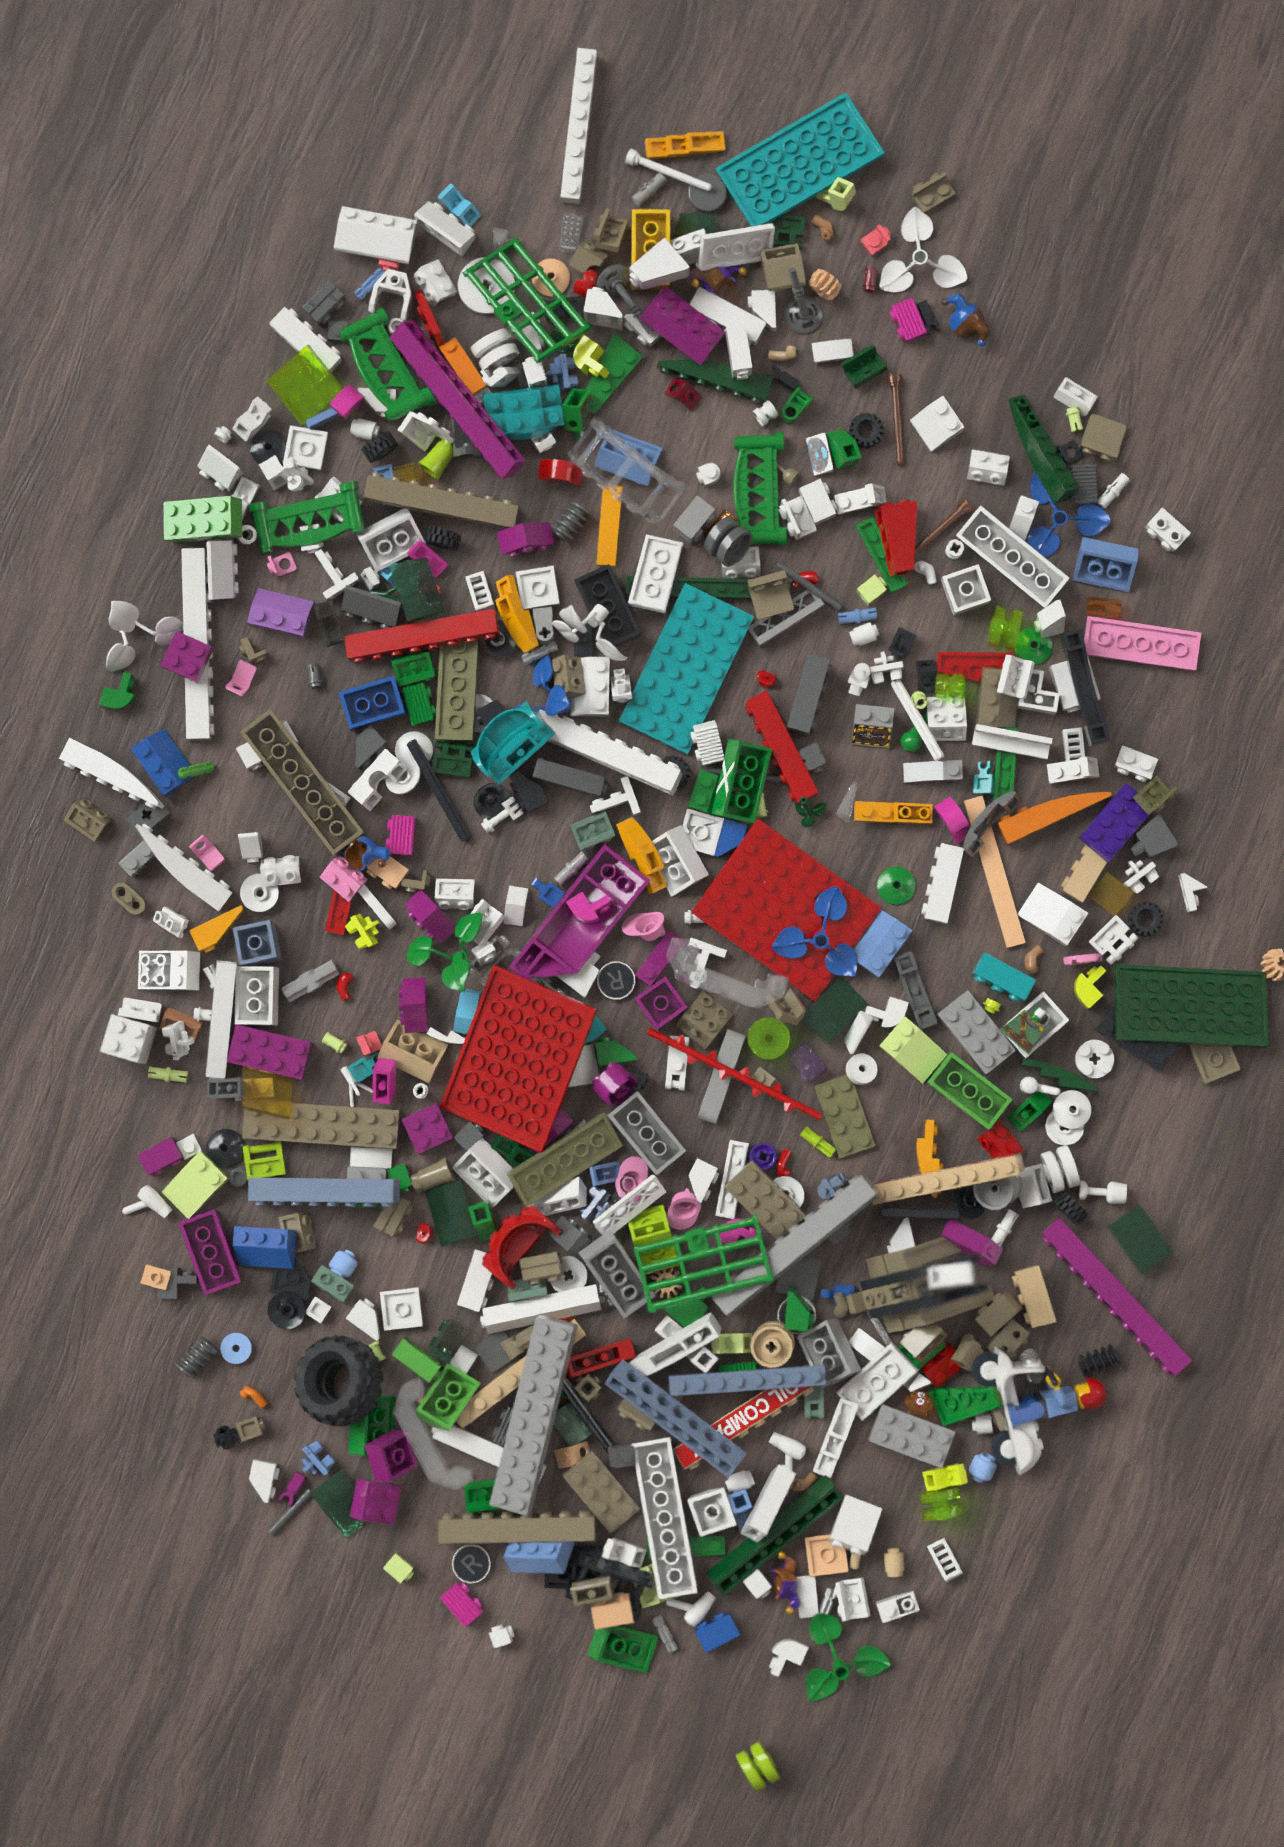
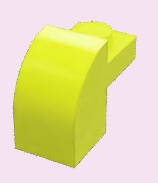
M584 335L574 350L576 366L586 376L589 372L595 377L600 375L603 378H606L609 374L606 368L597 362L604 350Z
M1102 966L1091 968L1086 973L1088 975L1087 978L1081 973L1075 980V995L1086 1009H1089L1103 996L1093 985L1106 972Z
M955 1463L922 1472L927 1491L968 1483L963 1464Z

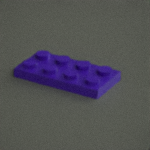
M1127 783L1122 786L1079 837L1081 841L1107 863L1111 861L1148 817L1147 813L1133 798L1138 792Z

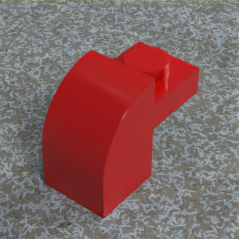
M540 460L538 479L552 483L563 482L582 486L584 467L564 460Z

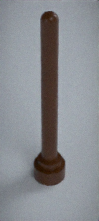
M892 374L887 376V384L892 389L897 465L903 466L904 450L899 394L902 374Z
M965 498L958 503L957 510L915 546L914 557L961 515L969 514L974 510Z

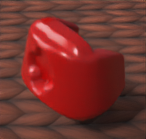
M763 669L756 675L757 683L764 688H771L776 683V675Z
M427 1223L419 1224L416 1240L424 1244L429 1242L433 1236V1228Z

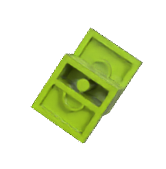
M663 1204L644 1209L628 1222L634 1245L642 1246L672 1238ZM674 1245L640 1254L643 1265L677 1257ZM679 1264L673 1265V1266H669V1267H666V1268H662V1269H658V1270H654V1271H650V1272H646L645 1274H649V1273H653V1272H656V1271L664 1270V1269H667V1268L679 1266Z

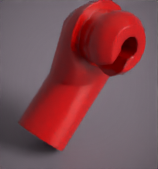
M802 571L799 573V575L812 584L819 582L820 578L815 571ZM794 580L790 583L796 590L801 586Z
M350 972L342 973L336 984L342 1001L351 998L347 990L348 984L353 981V975Z
M783 1149L777 1161V1175L779 1177H788L791 1172L790 1169L785 1168L792 1154L787 1149Z

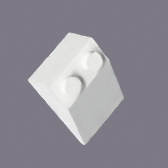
M1038 883L1017 915L1063 946H1067L1088 913Z
M1044 991L1018 1013L1020 1014L1025 1010L1031 1015L1037 1007L1046 1013L1039 1022L1045 1029L1031 1052L1027 1054L1006 1036L1025 1058L1069 1021Z

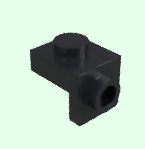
M899 627L888 651L892 652V656L899 659L907 657L917 635Z

